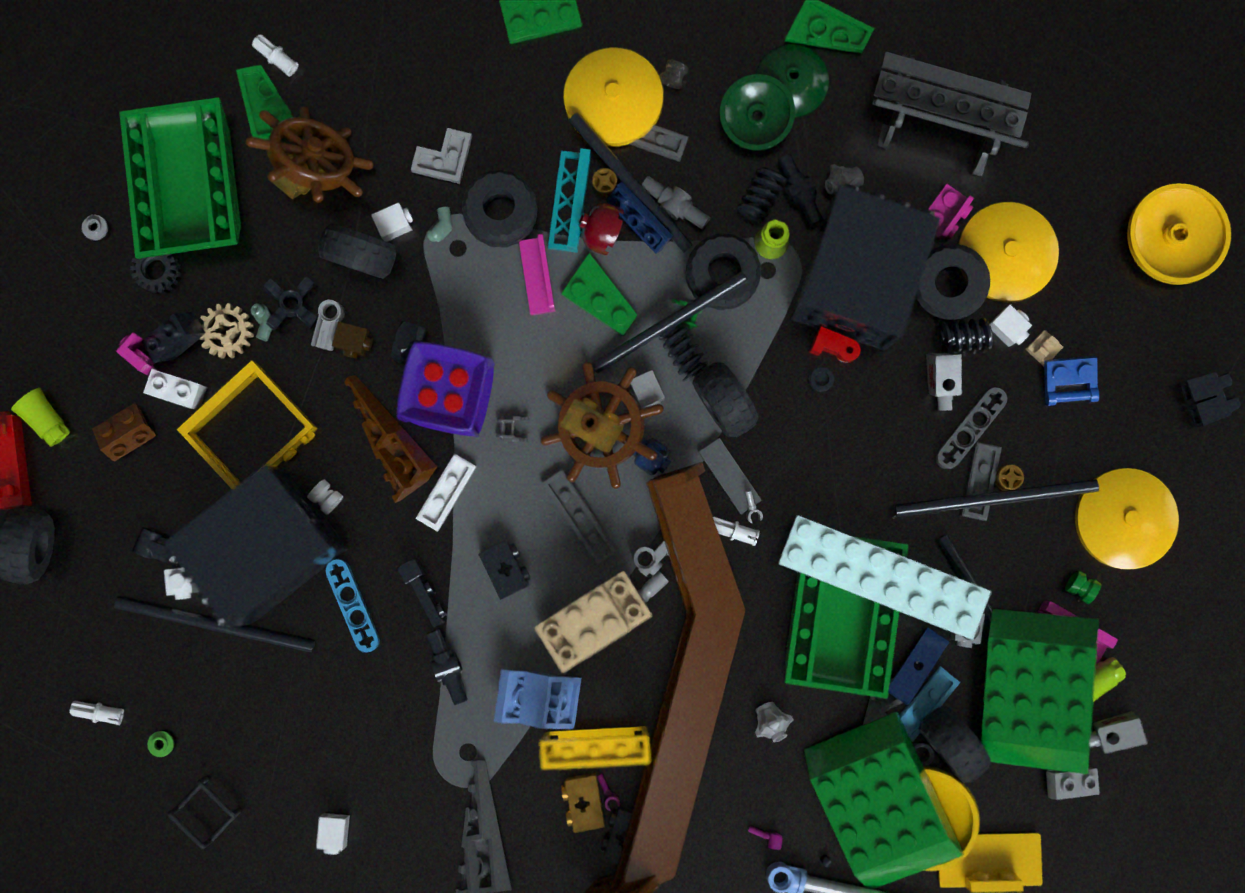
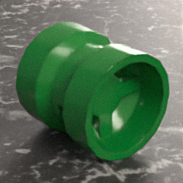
M1076 570L1067 582L1065 591L1071 595L1078 593L1081 601L1090 604L1099 593L1102 584L1096 579L1087 578L1086 573L1081 570Z

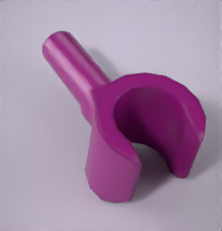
M603 774L597 776L604 791L606 809L611 811L608 801L611 799H615L618 806H620L618 795L611 792Z
M753 826L749 827L748 832L768 839V848L781 849L783 838L779 833H768Z

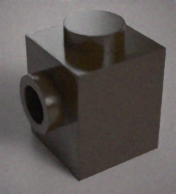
M338 322L331 346L343 351L342 355L357 359V355L365 357L366 351L371 350L373 337H371V332L368 329Z

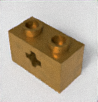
M596 772L567 777L565 779L566 785H561L563 800H568L570 810L566 811L568 826H573L574 833L605 827ZM579 797H584L585 801H589L586 803V808L582 809L580 804L576 805L579 802Z

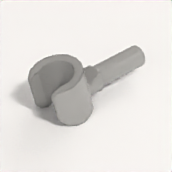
M747 489L745 493L749 510L746 512V518L752 523L751 514L757 512L758 518L761 521L763 514L760 510L756 509L751 489Z

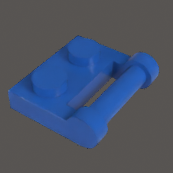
M1087 356L1044 360L1045 402L1047 406L1056 405L1057 402L1099 401L1097 357ZM1087 383V390L1055 392V386Z

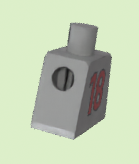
M926 354L929 394L938 397V410H953V396L961 395L962 393L961 354ZM944 380H947V384L943 388L942 384Z
M1132 711L1093 723L1095 731L1091 732L1090 749L1100 746L1104 753L1147 744L1140 719ZM1109 732H1114L1111 738H1106Z

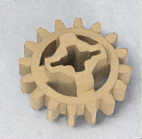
M229 303L226 304L225 309L222 305L217 304L216 311L208 308L209 316L201 315L200 317L205 321L204 325L201 326L206 332L200 338L205 340L201 346L205 349L210 348L209 353L212 355L218 352L220 358L224 359L226 353L229 357L235 358L234 351L243 354L242 346L251 345L247 341V337H254V334L248 331V329L253 327V324L246 322L249 315L246 313L241 314L242 309L238 306L233 310V306ZM228 315L236 317L239 322H230ZM225 326L230 328V330L226 331V336L221 334V332L225 331ZM241 334L240 337H239V339H238V341L235 342V340L237 339L238 335ZM212 340H221L223 347L217 346Z

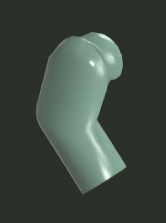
M449 207L437 209L439 222L427 232V237L430 241L440 242L451 232L452 222Z
M256 303L251 307V314L260 325L256 338L268 341L272 329L266 323L272 314L265 305Z

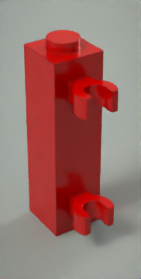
M10 411L0 412V509L32 506L21 417L12 415Z

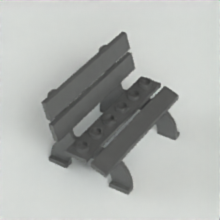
M885 52L881 68L898 72V74L895 75L881 71L874 96L896 102V105L873 99V105L894 110L889 125L883 124L877 147L887 149L895 127L900 128L904 115L908 114L985 136L972 174L978 176L983 175L988 154L996 155L1000 141L1027 148L1028 142L996 134L995 131L1021 137L1028 112L1003 106V103L1028 109L1032 93L1008 87L1006 81L1003 80L994 83L914 60L915 55L912 54L900 56ZM910 77L992 99V102L910 79ZM904 104L907 106H911L914 108H918L921 110H925L928 112H932L935 114H939L942 116H946L949 118L988 128V130H982L979 128H975L972 126H968L965 124H961L958 122H954L951 120H947L944 118L902 107V105Z

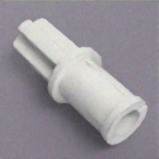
M258 35L254 38L252 46L268 59V63H274L287 76L294 74L298 68V63L283 53V49L280 46L276 47L263 35Z
M713 517L719 534L730 537L731 541L736 539L753 546L756 545L759 530L739 525L737 521L732 523Z
M73 701L70 713L72 716L92 719L94 723L103 721L120 725L124 709L102 706V703L99 702L95 705Z

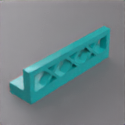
M580 148V153L561 151L548 249L578 253L581 227H578L584 211L591 159L590 149ZM566 158L579 160L578 169L572 174L565 168ZM565 173L567 177L563 180V175ZM571 180L575 186V192L569 198H566L561 189L564 184ZM560 196H561V197L563 198V200H564L561 204H560ZM567 204L572 210L571 218L563 222L558 216V211ZM557 220L561 224L558 228H556ZM564 228L568 233L567 245L554 243L555 234Z

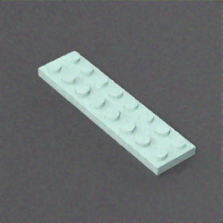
M798 515L795 518L778 562L780 565L971 640L974 638L991 593L989 590Z

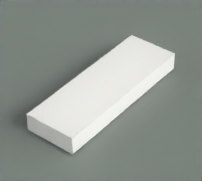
M454 453L416 519L439 531L477 466Z

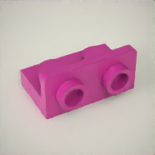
M946 184L928 209L935 212V216L941 218L935 235L936 240L942 242L946 237L949 239L953 237L959 228L956 223L960 217L965 219L973 209L970 203L974 197L970 195L967 198L950 185Z
M133 332L121 340L119 343L120 348L116 352L140 372L149 376L151 369L157 370L153 366L155 363L147 354L143 353L146 349L141 341L144 339Z

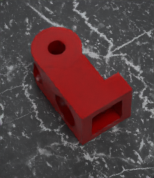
M822 326L817 330L809 350L810 353L817 356L823 350L835 355L838 360L844 363L852 362L858 358L861 351L857 341Z

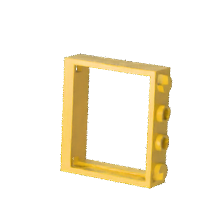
M250 361L177 429L232 490L241 482L196 433L257 377L263 381L305 427L266 463L267 465L277 467L282 461L287 462L292 459L297 453L295 449L302 443L304 445L309 443L315 437L314 432L318 429L259 364L254 361Z
M647 726L545 731L541 740L542 769L650 763ZM634 731H642V735L634 736ZM558 735V740H550V736Z

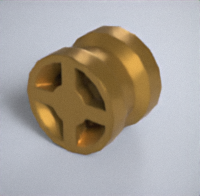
M602 168L594 173L592 184L595 193L601 197H608L617 186V177L612 170Z
M1015 465L1002 466L997 470L995 484L998 488L1005 491L1017 489L1023 483V472Z

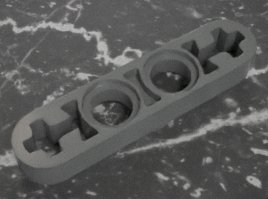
M992 388L987 390L937 451L936 462L941 468L950 469L957 466L1007 403V395L1002 389ZM995 394H998V401L1000 402V404L996 403L990 407L989 410L993 411V414L991 415L988 409L984 407L987 406L992 400L989 397V395L993 396ZM975 412H981L985 415L986 421L982 426H978L973 422L972 418ZM960 431H965L969 434L970 441L967 445H961L957 441V435ZM952 442V444L956 448L962 450V452L960 453L957 450L953 453V455L951 456V458L954 460L953 463H944L943 460L945 457L942 454L943 452L949 453L954 448L953 446L949 445Z

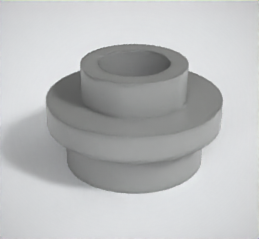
M91 215L83 221L82 231L87 238L99 240L106 235L108 224L101 216ZM93 223H97L98 225L95 231H91V225Z

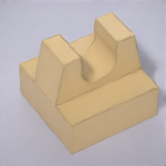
M1044 330L1026 350L1044 366V360H1052L1063 346L1059 344L1055 337Z

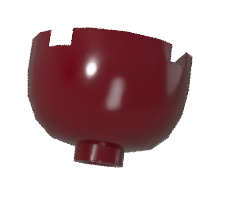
M602 203L592 207L588 214H582L578 227L582 228L581 236L584 244L589 249L604 256L609 253L605 249L607 246L613 247L619 235L623 220L618 219L619 213L624 214L623 208L613 204Z

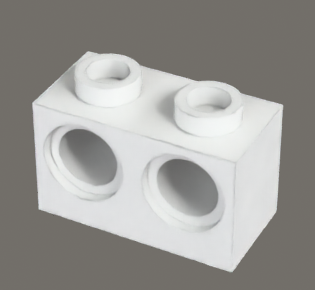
M151 369L143 393L198 410L202 405L207 387Z

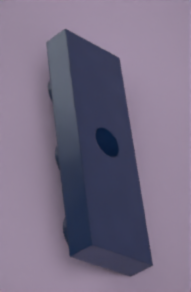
M623 182L617 184L606 201L609 204L623 208L624 214L619 213V215L655 254L659 253L673 235Z
M927 628L889 685L888 693L908 706L949 644V641ZM914 663L920 665L921 670H916Z

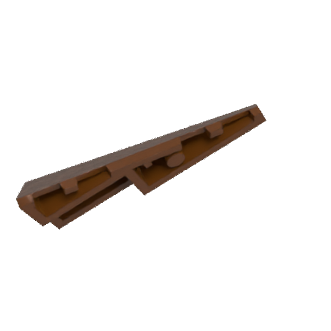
M356 375L347 377L344 383L346 386L351 387L356 399L353 402L355 409H360L365 421L361 424L376 459H380L386 473L383 477L385 481H390L395 492L392 496L394 502H399L426 483L437 466Z

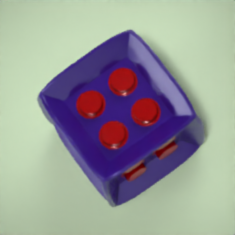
M413 342L401 383L397 418L403 422H411L438 431L478 438L488 408L495 362L490 357H484L467 350L433 343Z

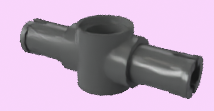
M650 176L642 183V187L648 194L658 200L662 210L676 220L679 217L681 219L686 218L702 230L708 224L710 216L693 206L692 198L684 190L677 186L673 188L668 186L666 188Z

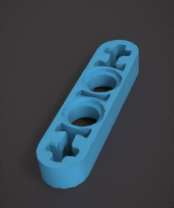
M332 560L326 566V576L350 633L360 651L371 652L378 647L380 638L351 568L344 560ZM335 564L338 567H344L341 575L343 580L349 577V583H343L337 587L336 582H341L338 575L332 574V571L335 570ZM351 587L354 590L355 595L351 601H345L341 597L343 588ZM355 610L362 611L365 617L363 623L359 625L354 624L351 620V614ZM367 624L369 625L370 629H366L365 632L368 637L373 636L374 641L371 642L372 647L369 648L367 644L362 645L361 641L364 639L362 631L357 634L355 629L363 628Z

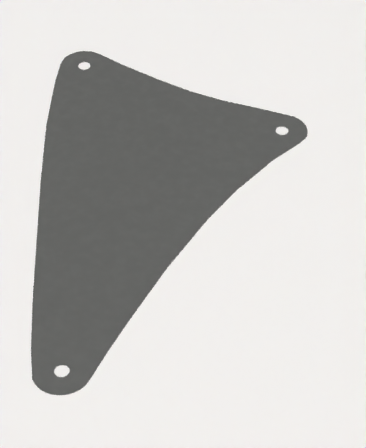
M463 214L451 215L452 230L442 241L432 242L428 239L427 234L425 236L424 254L440 309L445 346L490 357L495 362L490 399L479 437L454 434V453L477 467L453 506V550L445 637L447 648L451 649L452 652H456L461 663L463 673H461L462 678L460 680L468 700L454 705L446 685H443L441 681L433 743L435 767L439 774L452 785L468 788L474 779V767L471 766V762L485 760L490 781L530 728V726L520 723H499L494 721L501 669L537 671L556 676H565L568 672L566 670L562 673L535 630V627L622 571L629 578L636 568L633 561L635 551L641 547L649 548L660 531L659 522L646 482L661 475V472L658 471L655 475L647 474L635 465V456L632 455L625 462L617 465L621 486L618 489H614L611 486L607 468H595L584 465L576 481L571 483L618 552L596 566L541 484L542 481L560 469L567 476L576 460L568 454L562 442L544 446L540 440L545 435L559 432L558 420L562 407L547 398L548 391L554 390L568 398L577 388L586 384L582 369L584 362L592 364L595 360L684 307L672 303V298L678 301H686L687 304L696 299L686 281V264L691 251L701 241H690L693 245L684 253L674 241H669L657 254L644 241H615L613 247L607 246L605 250L609 253L604 256L589 249L584 244L582 237L579 240L578 253L548 249L550 233L532 229L530 234L523 240L538 238V234L543 233L555 312L531 316L519 243L505 248L491 247L481 243L468 230ZM439 220L435 222L431 226V228H433L439 222ZM555 234L554 243L567 245L568 236ZM752 237V238H742V239H745L747 242H749V244H750V245L753 247V249H755V251H756V248H755V245H754V239H755V237ZM462 240L466 244L467 250L463 256L455 257L450 253L449 247L453 241ZM790 244L785 254L777 259L764 258L757 252L760 263H772L776 268V274L771 279L761 277L755 293L748 301L734 309L717 310L706 307L702 310V313L697 314L695 324L698 327L688 329L684 334L685 336H694L689 344L699 345L694 352L695 354L703 352L704 355L699 360L700 362L708 361V365L714 362H723L733 372L745 391L783 322L800 283L802 275L801 260ZM589 253L637 314V318L624 337L561 295ZM715 260L708 267L709 276L718 284L723 283L738 273L735 265L729 260ZM657 337L600 373H597L594 368L593 371L596 382L603 381L619 385L629 367H634L637 371L634 378L653 370L665 396V399L661 401L664 410L661 414L644 418L645 426L642 441L655 438L669 448L670 455L668 459L671 463L663 472L664 474L696 463H703L704 460L698 452L716 441L722 430L699 398L692 384L694 377L683 382L687 374H678V370L682 365L674 366L673 362L677 357H668V353L672 348H663V344L667 339L659 340ZM629 386L627 390L635 397L631 386ZM599 393L603 411L613 394ZM587 397L579 406L593 414L590 397ZM622 400L613 416L629 412ZM573 415L572 428L581 426L582 419ZM513 416L529 417V421H516L514 427L515 438H528V442H513L512 438H504V441H501L500 438L496 437V435L500 434V422H497V419L505 417V419L513 420ZM631 422L615 426L617 429L630 435ZM505 423V435H510L511 423ZM590 434L574 438L580 449L583 448ZM610 436L613 453H616L624 444ZM600 439L590 456L604 457ZM503 541H508L509 545L514 543L520 555V557L516 558L520 568L526 567L531 580L527 581L529 587L500 600L478 554ZM642 551L639 553L638 562L641 560L646 551ZM503 562V568L500 569V572L510 576V570L513 567L511 564L507 565ZM470 743L476 747L477 755L473 760L465 761L460 757L459 750L463 744Z

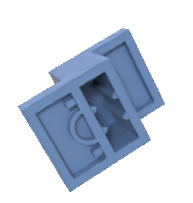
M501 669L494 721L499 723H520L541 729H574L581 678L556 676L537 671Z

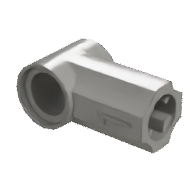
M325 300L318 308L319 316L311 345L333 351L334 347L331 345L338 322L343 320L345 311L338 302ZM335 305L337 314L334 318L330 319L326 316V310L329 306Z

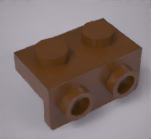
M133 403L92 429L100 450L112 461L118 460L156 436L154 430L147 424L141 408L136 403Z

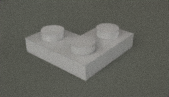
M447 128L441 152L417 146L411 171L460 184L472 134Z

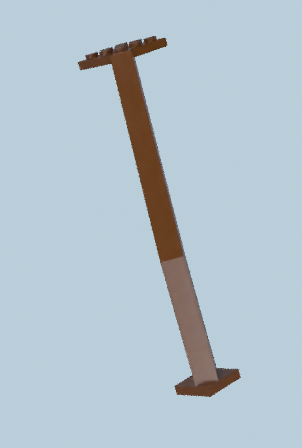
M702 462L658 475L646 482L687 614L649 750L650 763L645 765L616 875L596 879L584 893H652L659 888V884L674 878L745 614L742 598L698 475L705 472Z

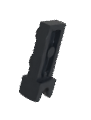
M414 558L397 567L404 583L411 584L432 626L438 627L445 623L444 616H446V612L440 602H435L432 596L435 592L429 580L424 581L423 576L426 573L419 560Z

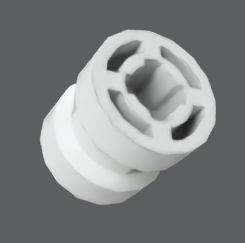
M323 479L311 490L307 498L313 503L318 502L320 510L327 515L340 503L343 496L338 491L330 490V484Z

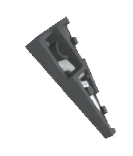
M485 760L473 761L471 766L474 767L473 783L469 784L468 791L472 792L470 807H466L461 845L465 849L464 862L459 865L458 870L459 873H462L461 887L456 889V893L511 890L486 763Z

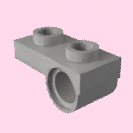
M663 541L655 551L648 547H641L635 551L633 556L634 564L645 576L649 573L652 576L655 575L663 564L660 561L666 554L668 555L665 542ZM642 551H648L652 555V561L647 566H642L638 562V555Z
M1089 768L1088 774L1057 770L1046 771L1048 798L1059 800L1099 795L1097 768Z

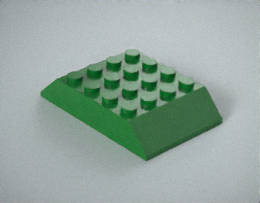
M218 97L120 111L135 258L139 259L238 244L241 223L230 131L221 99Z
M854 537L907 558L908 545ZM797 571L785 655L784 683L888 698L899 611Z
M993 609L988 641L982 745L991 758L990 762L1088 774L1099 619Z
M897 711L804 749L810 781L854 875L866 888L875 889L964 856L963 850Z

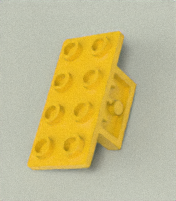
M1039 833L978 834L973 848L964 859L949 868L938 870L939 886L942 888L966 887L970 892L1023 891V886L1042 885L1041 835Z

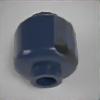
M651 438L648 441L644 439L641 443L657 453V458L652 461L635 451L633 454L635 456V465L649 475H655L658 471L663 474L671 463L668 459L670 455L669 448L655 438Z

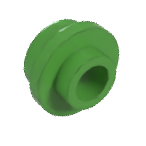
M158 731L150 736L148 749L152 755L164 757L173 750L174 740L168 732ZM158 740H162L164 743L162 749H159L156 745Z

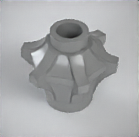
M833 164L829 167L830 176L825 181V188L829 194L835 195L840 185L851 184L860 187L864 183L862 171L858 167L845 168L844 166L839 167Z
M768 702L756 709L758 727L755 734L757 737L772 738L773 742L781 741L787 737V727L794 721L791 715L783 713L776 707L774 702Z

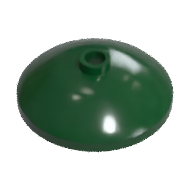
M786 44L769 51L760 61L755 73L774 77L788 88L795 104V118L808 115L817 109L823 102L829 86L828 71L820 56L813 50L797 44ZM796 73L798 78L791 79L789 74Z
M763 74L745 76L734 82L724 94L720 106L721 124L727 136L740 147L748 150L772 148L786 138L793 126L795 119L793 97L788 88L774 77ZM759 111L762 113V117L754 119L753 113Z

